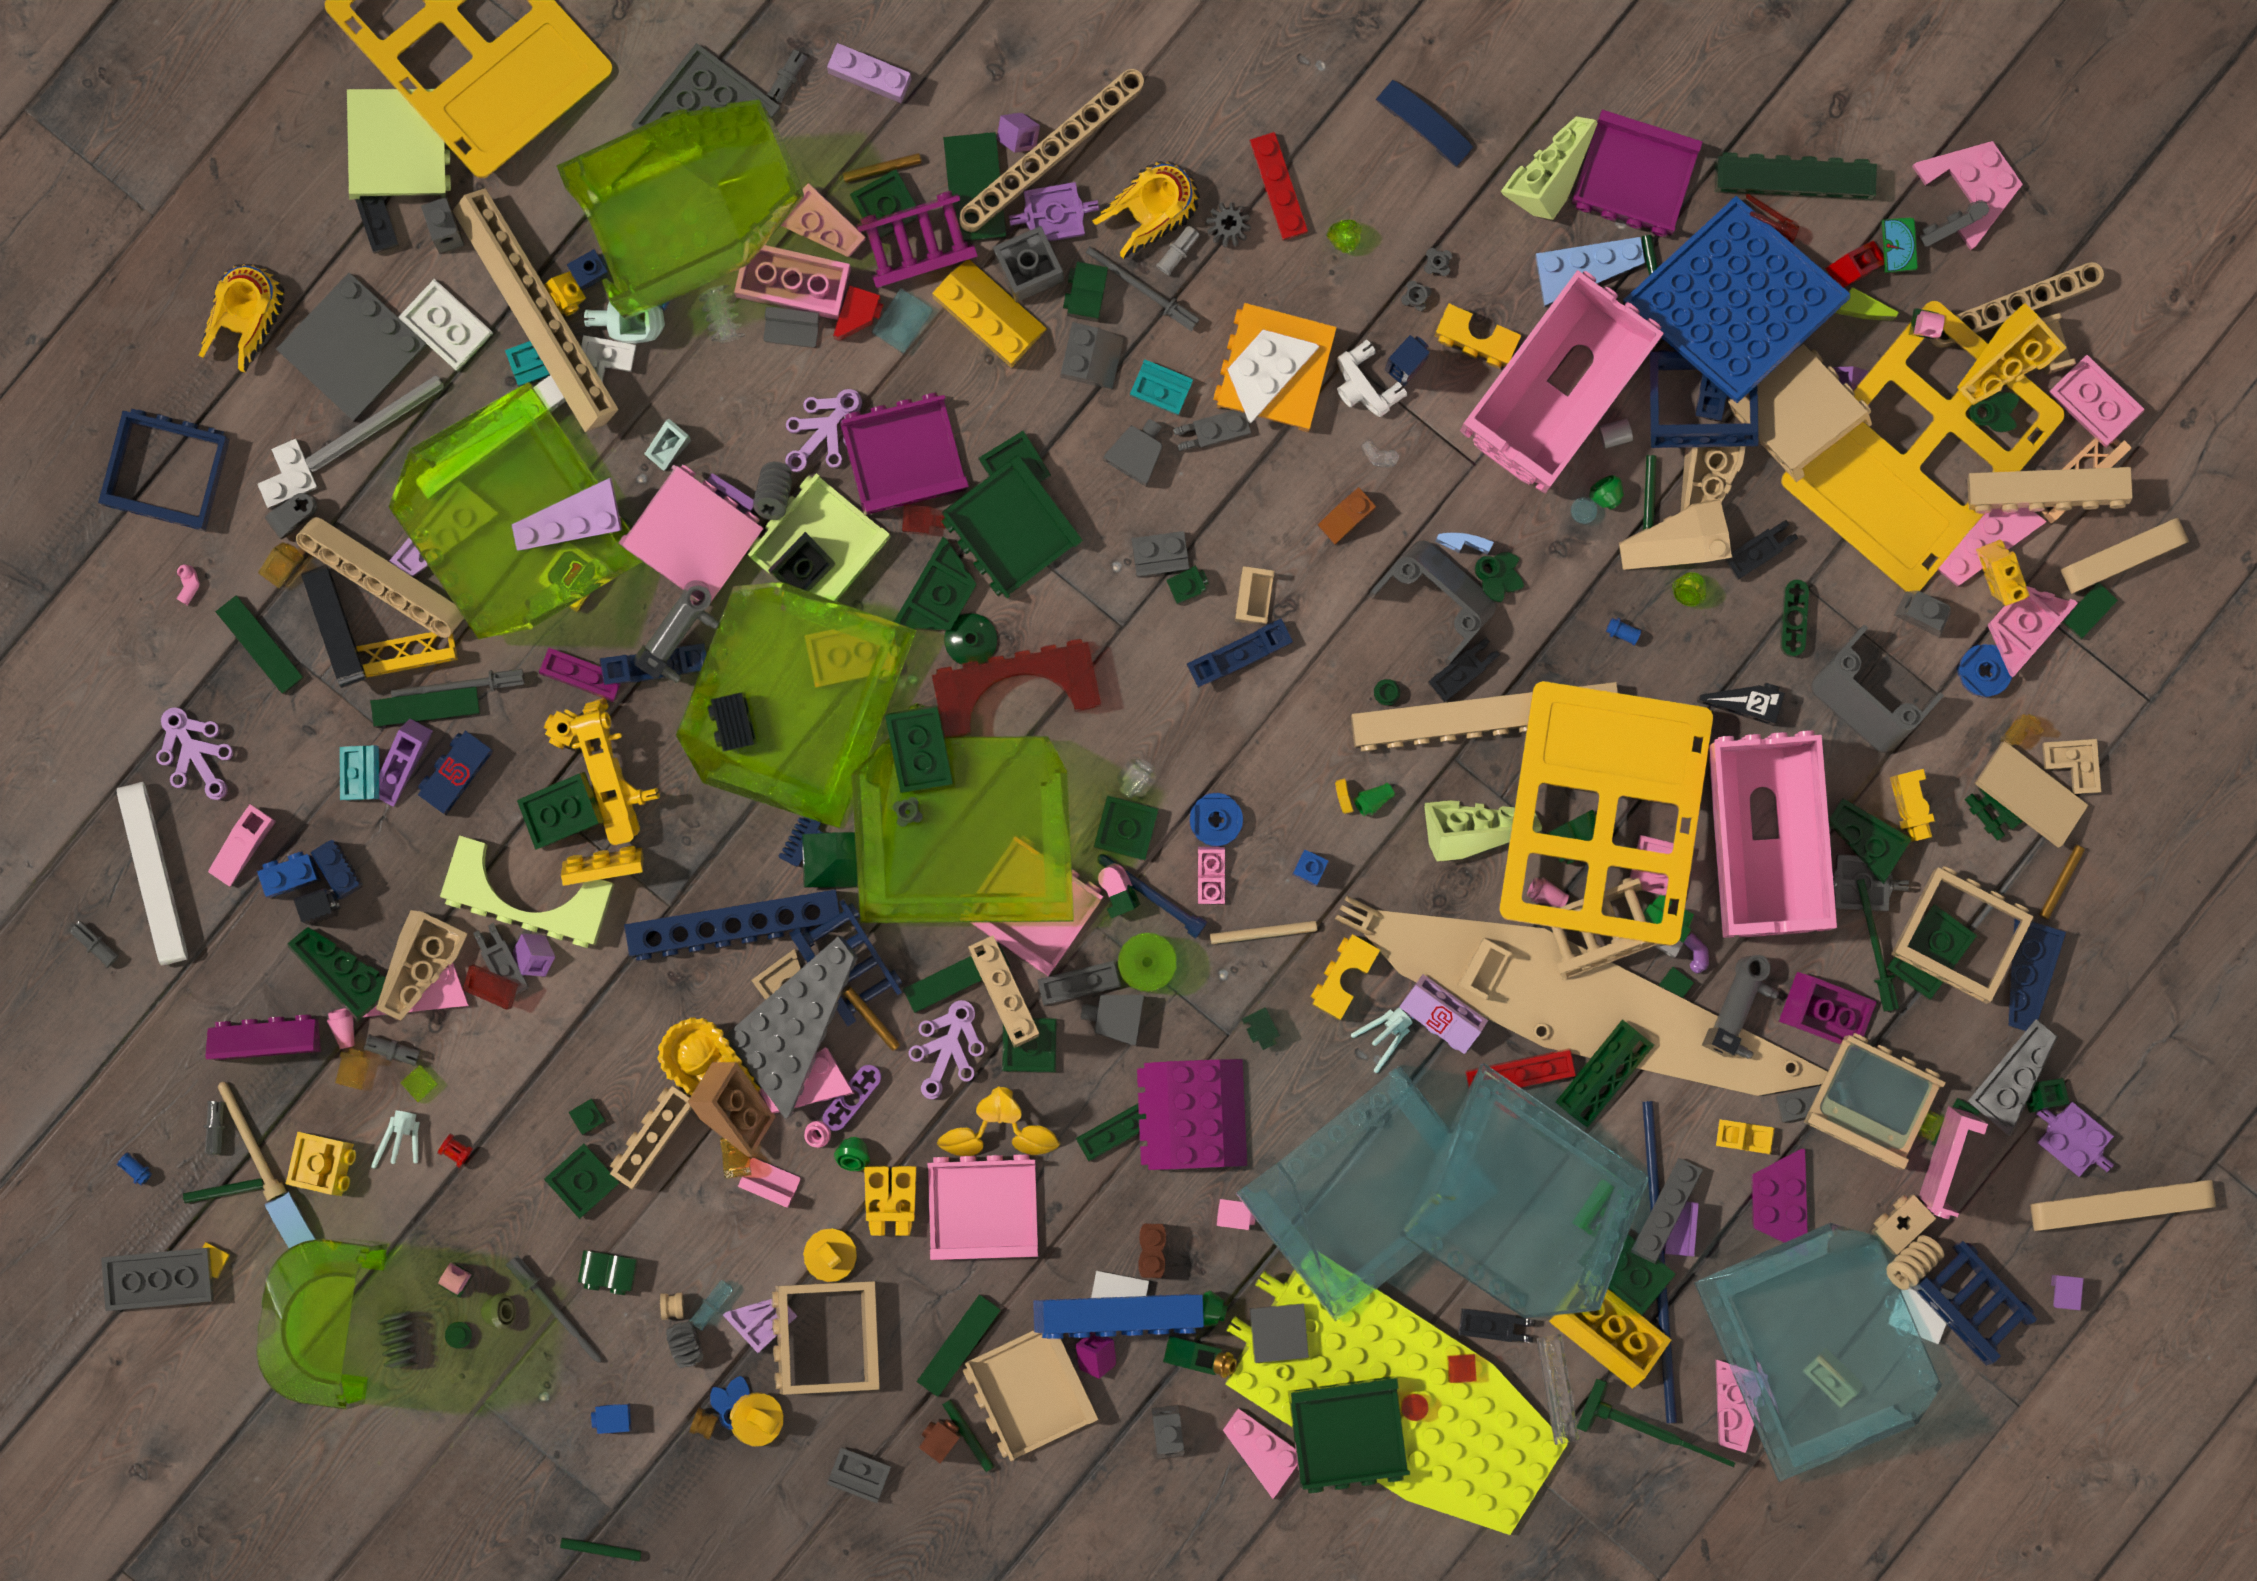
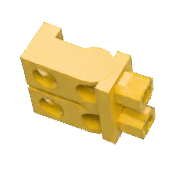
M1999 539L1976 549L1993 597L2001 601L2004 606H2007L2030 596L2016 554L2013 551L2009 552L2002 540Z
M1924 769L1890 777L1898 812L1903 821H1899L1901 829H1908L1909 837L1912 838L1911 842L1932 837L1929 822L1935 821L1933 813L1928 814L1929 804L1923 799L1919 781L1926 779Z
M889 1166L864 1167L866 1221H869L870 1234L872 1236L885 1235V1221H896V1235L909 1236L912 1221L915 1220L917 1166H892V1192H889Z

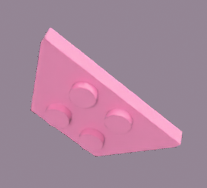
M2026 586L2029 597L2004 606L1990 621L1988 627L2011 677L2017 674L2078 602L2072 599L2067 601L2054 597L2055 594L2039 592L2035 588Z

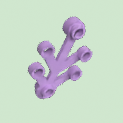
M852 389L841 391L836 398L816 399L808 397L805 399L803 407L807 413L814 414L819 409H835L829 417L808 419L791 417L787 420L786 428L792 434H797L801 430L818 429L799 451H791L786 456L785 463L791 468V472L799 473L806 468L807 458L826 436L828 445L827 465L831 468H838L841 465L842 457L838 449L837 424L846 414L860 411L862 407L861 396ZM851 398L854 404L852 407H846L844 401ZM809 401L816 402L817 406L814 410H809L806 407ZM797 421L799 427L796 430L790 429V422ZM832 455L839 457L837 464L829 462V458ZM794 458L801 459L802 463L799 467L792 465Z
M179 708L166 710L161 717V725L166 734L162 750L156 755L158 763L164 766L170 765L174 760L172 750L176 736L182 743L176 772L170 777L171 785L176 788L186 786V774L191 758L206 783V795L213 800L223 799L227 795L228 787L223 780L215 778L200 752L215 755L219 759L227 761L232 758L233 749L227 744L215 745L194 740L187 732V730L203 732L205 736L214 738L219 734V726L212 721L204 723L188 719L186 713ZM173 716H177L179 719L178 724L175 726L170 724V718ZM209 725H214L215 732L209 735L206 732V728ZM224 747L229 749V754L226 757L220 755V750ZM165 752L168 753L170 756L169 760L162 762L160 759L161 755ZM178 775L183 777V782L180 785H176L174 782L175 777ZM214 784L220 786V791L216 794L211 792V786Z
M956 1001L950 1006L948 1014L932 1021L921 1022L919 1032L925 1037L931 1036L934 1030L950 1024L951 1027L947 1035L922 1046L915 1045L909 1050L910 1059L918 1062L924 1056L941 1049L931 1077L924 1080L921 1085V1092L928 1099H936L941 1095L943 1087L940 1081L951 1053L959 1068V1078L963 1081H970L974 1077V1070L968 1065L957 1039L961 1028L969 1042V1053L977 1057L984 1052V1045L978 1040L971 1024L975 1017V1011L973 1006L967 1001ZM958 1009L966 1010L967 1015L965 1018L959 1019L956 1016ZM924 1024L931 1025L932 1031L929 1034L922 1032ZM975 1043L980 1044L982 1047L981 1052L978 1054L971 1051V1046ZM916 1048L922 1051V1056L918 1059L912 1057V1051ZM964 1068L971 1070L970 1078L965 1079L962 1077L961 1072ZM934 1083L937 1086L935 1093L927 1092L926 1087L928 1084Z

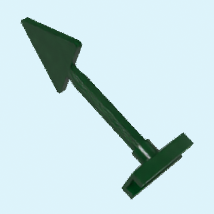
M1596 1378L1576 1427L1577 1429L1588 1433L1596 1417L1605 1420L1609 1418L1669 1444L1683 1446L1733 1468L1735 1467L1736 1462L1685 1442L1671 1432L1613 1409V1405L1603 1402L1608 1383Z

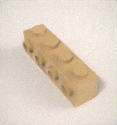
M672 1086L670 1089L666 1087L657 1099L660 1104L655 1111L650 1109L641 1122L644 1124L643 1128L639 1133L635 1131L628 1139L626 1145L629 1147L623 1155L619 1153L610 1165L613 1168L610 1174L629 1188L635 1189L692 1107L688 1103L690 1097L675 1086Z

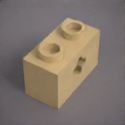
M1904 1194L1893 1204L1895 1209L1889 1215L1883 1213L1873 1223L1876 1226L1872 1230L1873 1234L1893 1255H1898L1936 1219L1915 1195L1906 1197ZM1898 1217L1907 1218L1905 1221L1906 1228L1896 1227L1899 1224Z

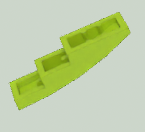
M1853 287L1848 291L1850 299L1835 312L1862 319L1893 321L1899 313Z

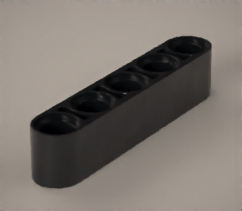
M325 564L301 573L339 686L342 689L367 679L328 566Z

